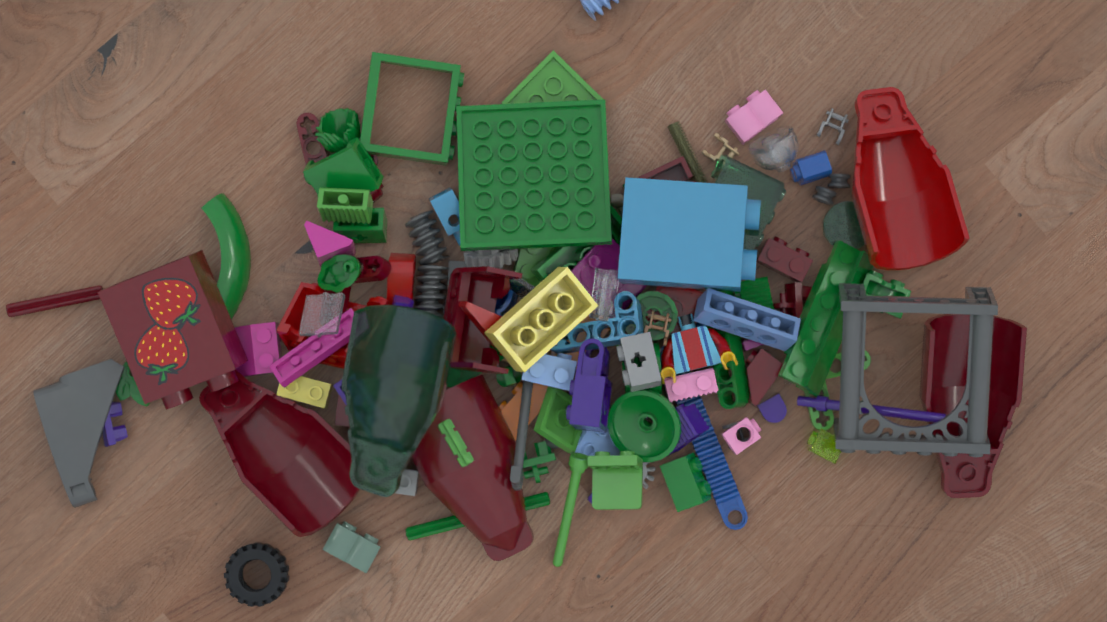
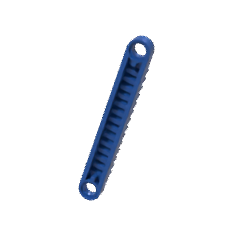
M664 346L660 349V361ZM697 396L691 399H683L682 401L678 400L675 402L677 406L684 404L686 407L695 404L704 421L707 422L706 425L709 426V430L691 443L697 457L701 461L703 473L710 484L711 493L724 524L733 530L741 529L747 523L748 515L702 398ZM732 510H738L742 514L741 522L735 525L731 524L728 520V514Z

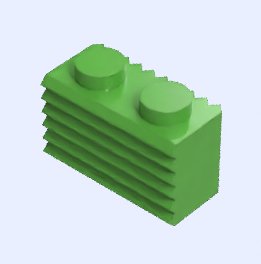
M320 187L317 209L323 222L326 220L330 222L332 220L333 223L335 221L338 223L340 221L343 223L347 221L353 224L355 222L358 224L360 222L369 224L372 218L373 201L370 190Z

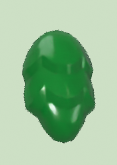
M349 254L333 256L330 260L321 264V271L317 279L318 285L324 290H332L336 293L341 292L358 279L361 273L360 262L356 257Z

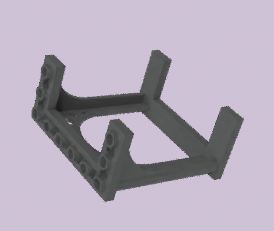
M839 283L838 293L841 311H843L839 418H834L833 423L835 448L840 449L844 453L866 450L870 454L891 451V453L896 455H903L906 452H917V454L923 456L932 455V452L942 453L945 456H957L958 453H964L971 457H982L983 454H990L987 428L994 315H998V304L991 287H965V298L866 296L864 284ZM866 312L970 315L966 387L960 402L950 414L933 424L911 427L894 423L876 411L870 403L864 388ZM861 408H867L869 413L863 415ZM966 411L964 418H968L967 422L958 416L959 412ZM877 419L879 421L878 428L872 433H865L863 431L864 424L868 420ZM954 421L958 423L959 436H954L948 432L947 424ZM884 428H891L893 430L892 434H889V432L881 433ZM940 429L943 431L944 436L940 434L933 435L932 432ZM915 431L916 435H909V432Z

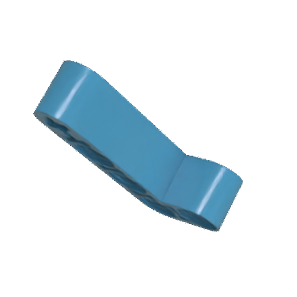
M620 292L614 299L615 318L579 323L558 342L557 346L555 345L550 350L556 354L579 351L583 342H577L576 338L580 332L587 333L585 340L597 339L604 347L620 345V338L644 333L639 300L631 292ZM628 299L633 300V305L630 309H622L624 301ZM629 324H636L635 332L630 335L625 333V329ZM611 328L610 336L608 338H601L602 330ZM590 344L587 346L586 350L596 349L599 347L596 344Z

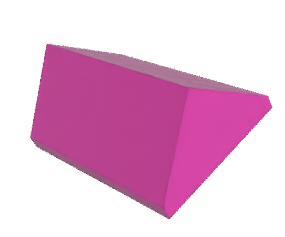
M309 221L305 222L304 226L320 267L322 263L336 255L349 254L355 256L356 250L352 239Z

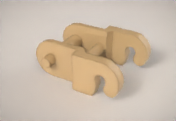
M715 133L714 137L724 143L722 149L716 156L708 154L706 150H703L702 154L713 162L718 160L722 163L723 168L725 166L730 168L729 162L734 155L739 156L738 149L730 147L727 144L728 140ZM725 149H728L731 152L725 160L721 159L720 156Z

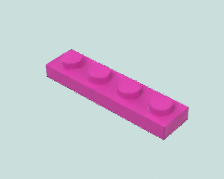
M350 308L269 367L279 383L285 388L364 332L366 328L356 313Z

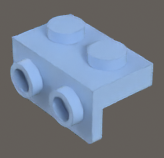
M546 353L526 372H522L521 380L569 391L577 361L571 360V355L557 353L556 357Z

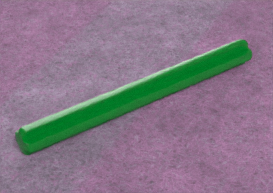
M548 492L524 497L526 511L550 504ZM453 515L407 527L405 532L407 539L411 541L465 526Z

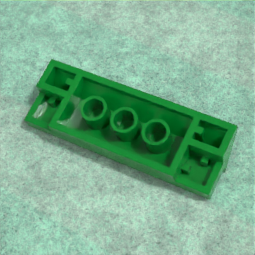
M840 240L835 241L827 262L821 265L800 315L801 321L797 341L784 352L787 356L778 376L796 385L795 387L815 397L820 394L842 342L843 311H841L839 283L862 284L866 273L874 267L870 264L865 250L859 251Z

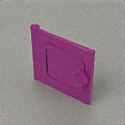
M613 239L612 244L594 245L571 270L598 304L596 309L605 319L616 317L614 308L616 295L620 292L628 291L637 297L648 286L622 284L619 282L620 246ZM628 299L624 301L622 309L626 310L633 300Z

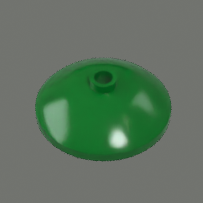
M643 389L626 392L614 402L608 415V430L613 443L620 451H633L635 455L643 459V462H655L668 456L677 446L681 435V422L675 407L667 398L655 391ZM646 417L651 418L653 423H648Z

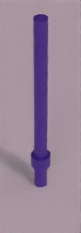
M798 396L797 398L798 406L813 407L817 411L825 412L828 409L839 411V401L830 400L826 396H817V398ZM872 405L878 413L885 417L935 423L947 416L943 413ZM861 408L863 414L869 413L867 408Z

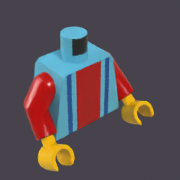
M693 314L678 317L681 331L673 333L672 338L667 340V345L663 349L661 356V382L665 384L664 379L672 377L673 383H676V375L721 363L724 369L728 370L726 366L728 361H734L735 365H738V361L726 339L715 329H707L706 325L696 327L693 321Z

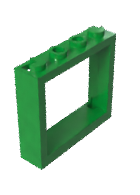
M372 52L360 142L368 154L443 166L447 165L448 160H453L455 146L450 145L451 135L456 136L457 121L453 120L454 113L457 111L456 106H460L461 97L457 96L458 87H462L464 81V73L460 72L461 65ZM381 63L452 73L441 154L370 144Z

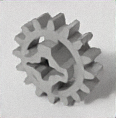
M518 250L465 251L463 254L467 267L489 266L502 269L504 264L511 265V261H517Z

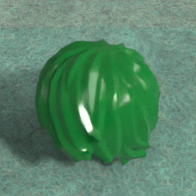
M339 108L333 111L330 110L328 113L325 112V115L321 117L319 127H316L318 133H315V136H318L316 140L331 153H336L346 148L350 140L356 137L360 138L358 113L349 108Z

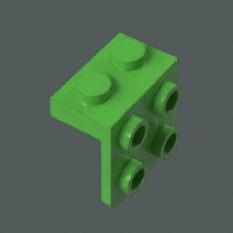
M599 451L595 452V456H588L587 466L593 469L592 507L594 509L638 510L642 507L643 459L635 455L633 451H621L620 455H610V452Z

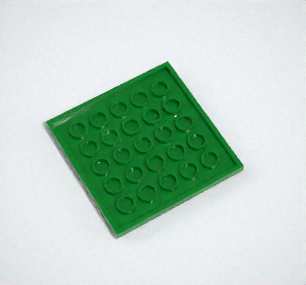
M605 99L456 106L461 251L612 244Z

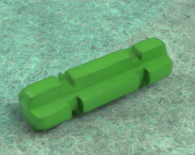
M450 419L441 422L438 428L442 435H446L444 439L454 456H458L457 461L460 466L465 467L472 463L474 458L470 452L465 450L467 446L458 431H454L453 428L455 426Z

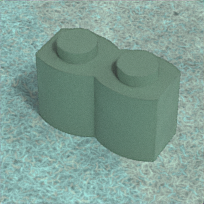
M346 521L343 524L337 523L322 550L367 573L381 548L377 544L379 539L368 533H365L364 536L356 533L357 527Z

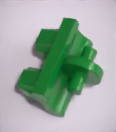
M546 441L534 443L537 457L528 459L525 450L523 468L532 466L533 470L523 472L525 479L535 477L536 484L541 483L540 475L549 473L547 466L537 468V465L556 460L555 454L551 452V448L546 444Z

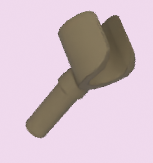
M611 194V206L619 207L622 218L624 196L622 194Z

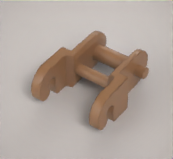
M652 310L651 314H648L650 318L649 326L645 325L644 333L648 332V329L651 328L662 330L665 332L663 346H666L670 331L666 330L668 322H671V318H669V313L666 316L654 314V310ZM653 319L664 321V327L652 325Z

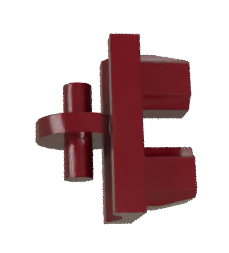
M801 282L785 284V293H780V303H773L774 309H780L782 313L800 318L803 310L802 301L807 300L812 287L803 286Z

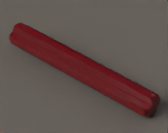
M98 285L10 303L6 305L8 317H16L99 300L98 292L103 290V288Z

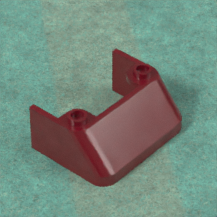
M489 266L455 268L452 271L438 354V361L441 367L491 374H508L509 369L498 367L500 359L497 351L490 348L488 340L459 307V302L467 301L495 313L496 300L502 299L510 290L509 279H520L523 273Z

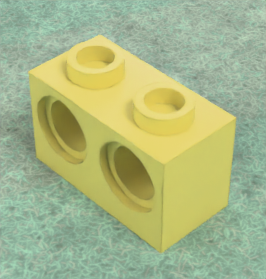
M300 376L285 388L279 383L276 395L327 409L333 384Z

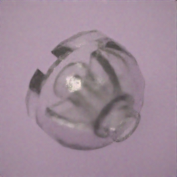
M790 126L777 128L778 133L770 135V132H767L750 143L748 150L756 165L765 170H777L778 172H783L791 167L790 163L795 160L799 152V144L796 134Z

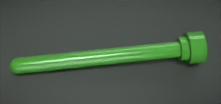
M571 453L568 462L572 473L553 558V565L555 567H560L563 563L581 474L588 468V456L582 453Z

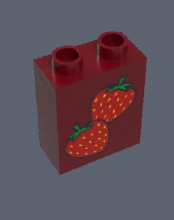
M203 250L98 292L144 404L161 398L167 410L193 399L194 397L189 388L191 386L206 381L210 392H214L239 381L235 369L247 362L248 359Z

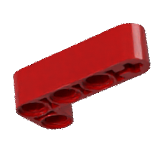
M392 252L390 254L391 271L387 277V300L391 308L395 295L408 297L413 300L416 254Z

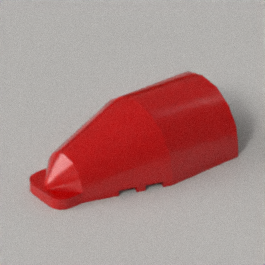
M886 87L860 92L854 103L858 120L852 199L870 264L876 269L888 271L907 270L931 264L957 252L968 242L970 237L949 168L946 164H942L936 155L937 151L934 146H930L923 136V130L907 108L904 95L899 89Z

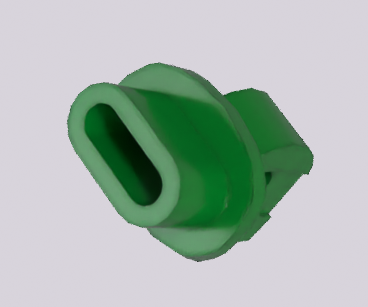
M511 365L502 367L509 369L508 374H496L497 382L502 387L515 385L520 382L522 373L515 371Z

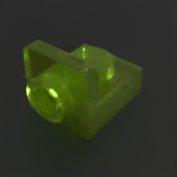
M822 428L817 432L812 431L807 441V444L810 445L808 451L836 464L841 451L835 448L834 435Z

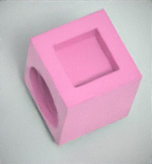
M744 417L721 433V436L733 453L737 455L761 438L759 432L762 430L754 419L749 421L747 417ZM741 427H745L749 431V438L744 442L739 441L736 436L737 430Z

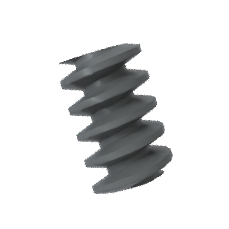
M433 210L413 216L405 224L406 228H414L409 233V237H417L412 242L413 247H421L415 252L416 256H424L419 261L420 265H431L450 257L442 256V253L447 248L438 246L444 239L435 238L440 229L431 227L437 220L428 219Z
M437 265L418 267V271L424 275L416 278L423 285L415 287V290L422 293V295L414 297L415 301L421 303L420 305L413 306L414 311L422 315L443 317L437 310L443 309L445 305L439 303L438 300L445 299L446 295L440 293L439 290L447 288L446 285L441 283V280L448 279V276L443 274L442 270L449 269V267Z

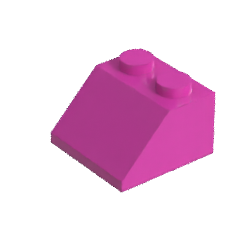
M269 322L235 327L248 359L247 362L235 370L244 377L273 373L269 366L282 357L280 336L276 331L279 323Z

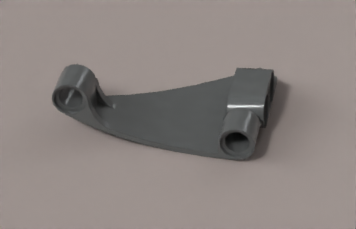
M112 359L66 374L59 378V382L33 391L51 453L68 498L74 508L98 500L91 483L90 473L103 428L125 368Z

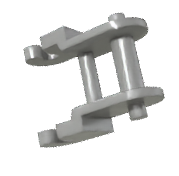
M831 108L830 112H826L828 115L826 122L822 121L816 136L820 137L824 126L828 125L837 129L840 133L836 144L839 145L845 132L842 129L844 123L849 121L847 119L848 115L845 114L844 117L838 115ZM830 118L841 121V125L837 126L830 123Z

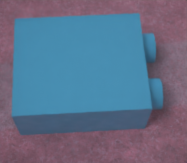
M625 177L618 267L619 282L622 284L692 289L710 288L720 291L740 292L741 280L755 281L757 250L744 249L745 229L759 230L761 200L747 199L748 186Z

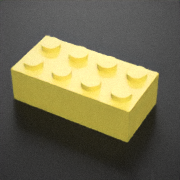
M557 267L484 333L515 371L526 372L595 310L598 304L568 267Z

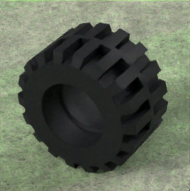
M253 543L237 549L229 557L230 560L225 565L224 579L227 582L225 586L227 589L229 588L230 595L238 599L237 602L248 604L247 606L260 607L271 603L281 596L287 587L286 584L290 576H288L289 565L286 564L285 556L279 553L280 550L271 547L267 543ZM261 560L270 568L271 580L266 587L253 589L244 581L243 569L249 561Z

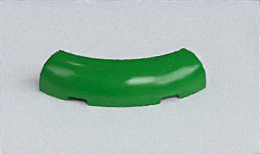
M221 193L208 201L201 209L212 222L219 239L221 269L217 286L232 320L248 287L251 251L249 239L239 213L227 196Z

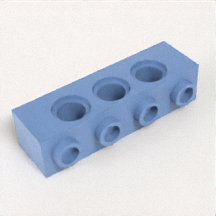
M707 288L697 299L693 321L786 351L797 341L801 319Z

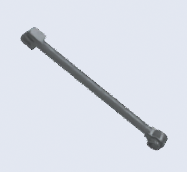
M523 381L514 463L511 466L510 474L512 487L516 491L521 490L523 486V464L533 383Z

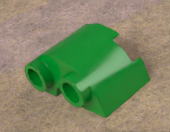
M872 270L866 273L862 283L865 286L866 296L910 297L911 291L904 288V283L891 279L890 283L882 279V274ZM884 312L899 319L903 315V313Z

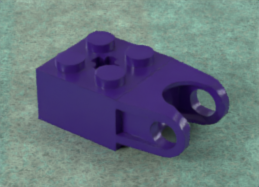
M594 338L587 339L581 344L575 380L570 382L569 393L573 397L572 405L567 406L566 419L570 420L569 424L577 430L606 433L613 385L608 380L610 353L599 340ZM590 344H596L599 347L596 348L599 349V354L595 358H591V353L596 349L586 350Z

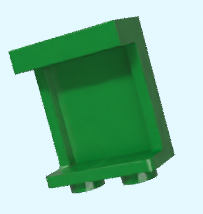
M358 137L350 140L346 148L316 163L313 160L309 161L303 171L306 182L312 185L317 196L320 187L365 189L372 192L379 189L384 178Z

